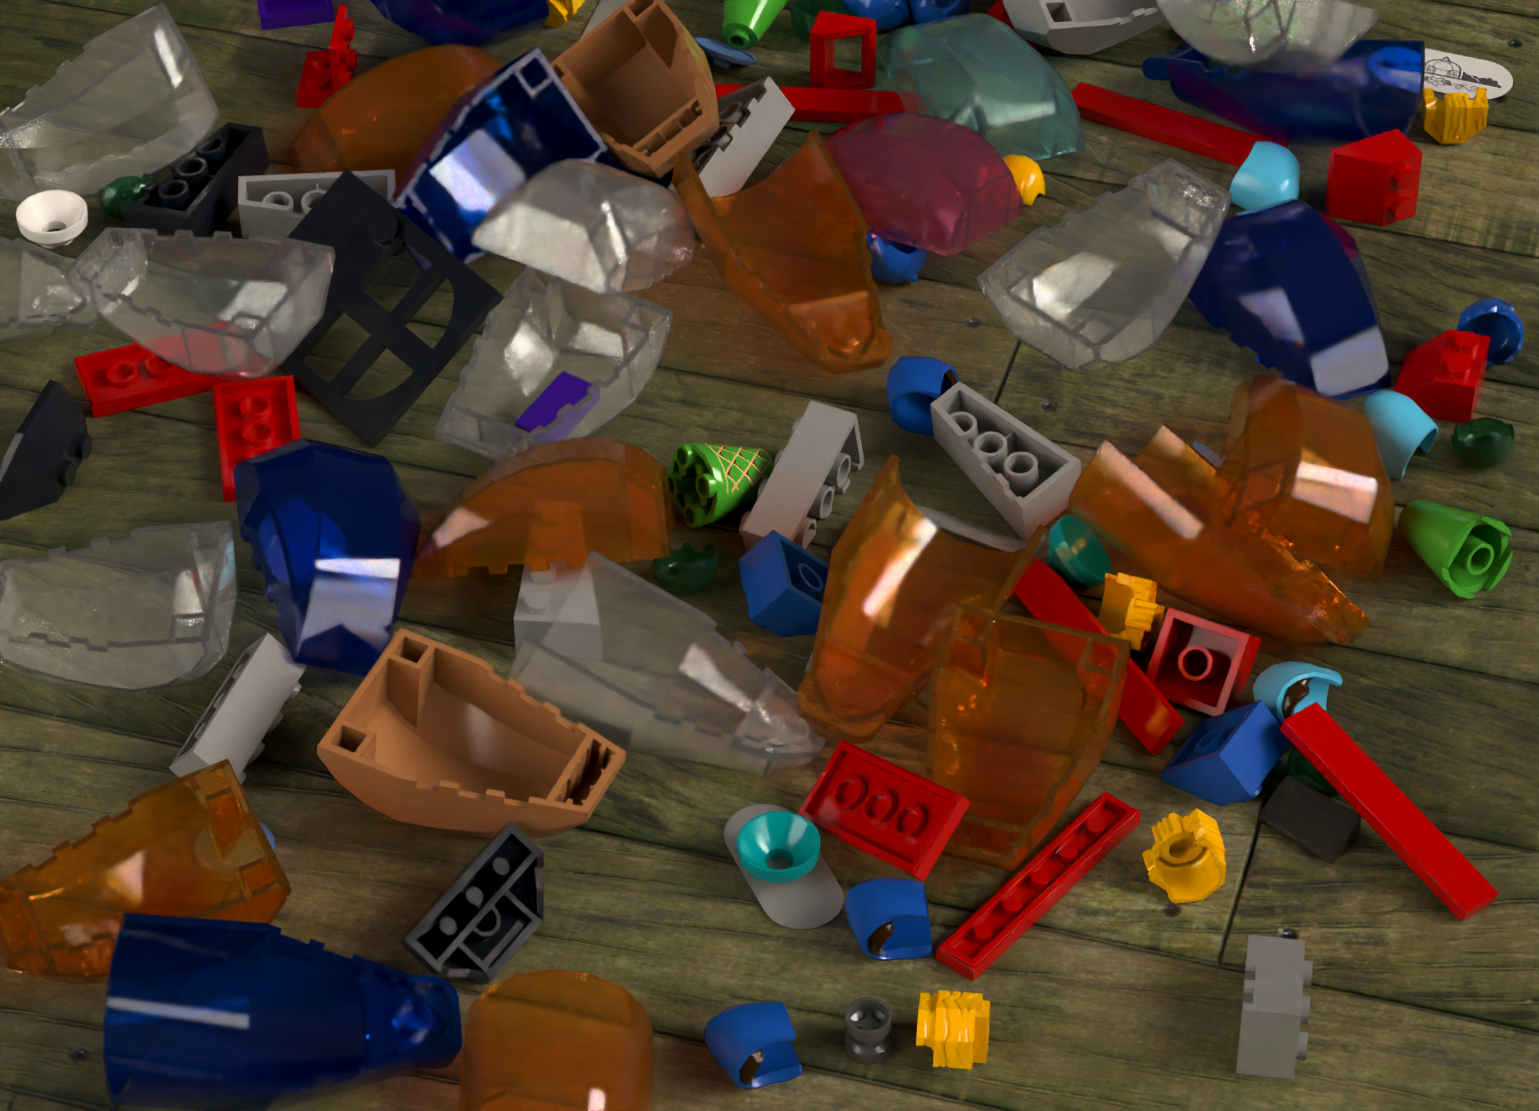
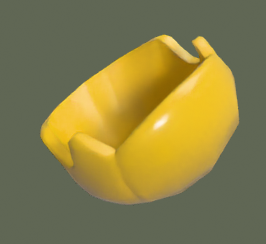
M1007 155L993 163L987 171L985 178L987 194L998 205L1014 206L1022 203L1031 206L1038 194L1045 196V180L1038 163L1027 156Z

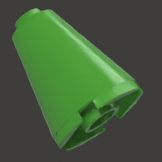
M724 0L722 24L724 39L737 49L754 47L789 0Z
M1415 500L1409 503L1400 513L1398 520L1399 534L1444 586L1458 597L1475 598L1477 596L1473 595V593L1483 588L1487 591L1491 590L1505 575L1513 556V549L1508 546V535L1512 537L1511 530L1502 521L1494 517L1425 500Z

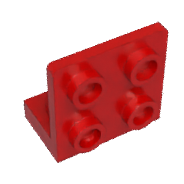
M339 5L329 51H307L296 95L299 108L342 109L345 95L352 93V72L357 71L358 54L357 49H351L350 41H354L355 22L354 19H348L347 5Z

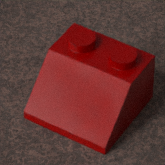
M1398 128L1331 149L1324 212L1328 216L1378 226H1385L1415 216L1423 153Z
M1449 329L1406 352L1394 391L1411 398L1431 418L1470 425L1486 373L1490 337L1468 331Z
M1169 607L1146 676L1166 700L1217 716L1230 710L1247 683L1262 638Z

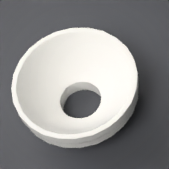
M42 191L21 202L16 211L17 224L23 236L45 248L53 249L60 245L66 246L81 234L87 226V204L83 198L70 191ZM53 229H61L60 231L48 232Z

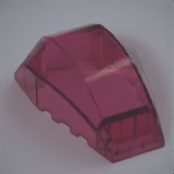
M918 113L879 114L847 124L812 142L785 159L765 179L764 187L765 190L799 204L806 203V199L817 203L816 211L826 215L832 214L833 210L845 214V222L855 227L862 226V222L872 225L871 233L882 238L951 257L1023 215L1025 205L1011 171L994 146L971 128L946 118Z

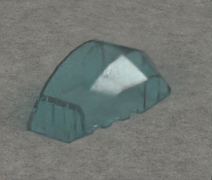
M970 12L906 26L890 32L879 42L878 53L889 79L893 78L895 83L894 91H896L898 97H901L904 104L903 111L906 119L912 123V134L915 140L951 181L986 173L993 163L1010 154L1024 155L1037 161L1084 149L1085 136L1079 110L1067 83L1051 62L1000 20L988 14Z

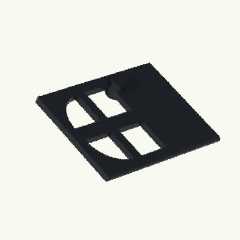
M346 168L222 312L221 318L225 322H231L233 329L286 375H293L294 382L370 448H375L505 297ZM410 246L432 265L389 313L363 290L392 256L403 254ZM448 278L452 286L454 298L452 315L443 336L434 349H432L410 331L406 325ZM346 313L370 334V337L328 384L302 361L341 315ZM386 348L414 371L403 383L381 396L367 400H354L345 397Z

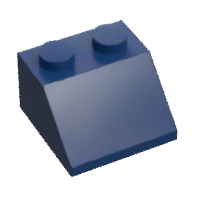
M772 530L738 560L742 578L741 585L745 591L749 606V617L759 628H767L781 637L820 633L839 589L833 566L775 530Z
M1262 700L1201 721L1165 766L1159 777L1164 783L1218 806L1238 800L1240 803H1246L1260 793L1262 790L1261 782L1267 774L1273 772L1282 764L1283 758L1281 756L1292 742L1280 731L1281 725Z

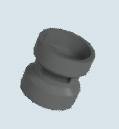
M864 997L854 1000L847 1006L845 1011V1052L850 1059L864 1065L877 1064L884 1061L891 1053L893 1016L891 1008L884 1001L873 997Z

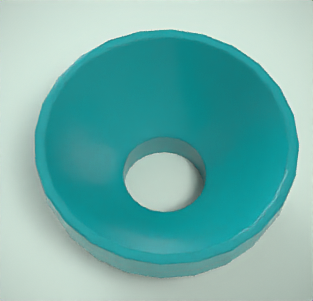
M1070 515L1063 516L1051 527L1047 553L1049 564L1059 576L1070 585L1077 584L1093 588L1104 584L1105 573L1112 574V565L1102 543L1089 527L1076 517Z
M785 811L763 813L746 822L740 829L737 836L738 857L744 869L754 877L767 882L788 883L803 877L817 864L820 853V835L812 822L798 814ZM775 857H784L792 862L785 869H773L766 863Z

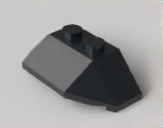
M48 381L17 430L4 456L0 471V521L58 502L66 487L73 484L76 471L83 459L86 460L90 456L92 437L88 435L86 418L64 384L58 381Z
M511 821L508 822L457 874L413 923L400 943L434 976L483 984L490 983L544 921V886L541 870L544 867V853Z

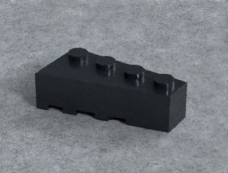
M226 123L195 148L196 155L194 157L179 160L170 167L171 175L160 183L153 180L143 188L145 195L136 202L133 199H129L120 207L130 244L198 255L238 206V176L263 175L270 166L262 127Z

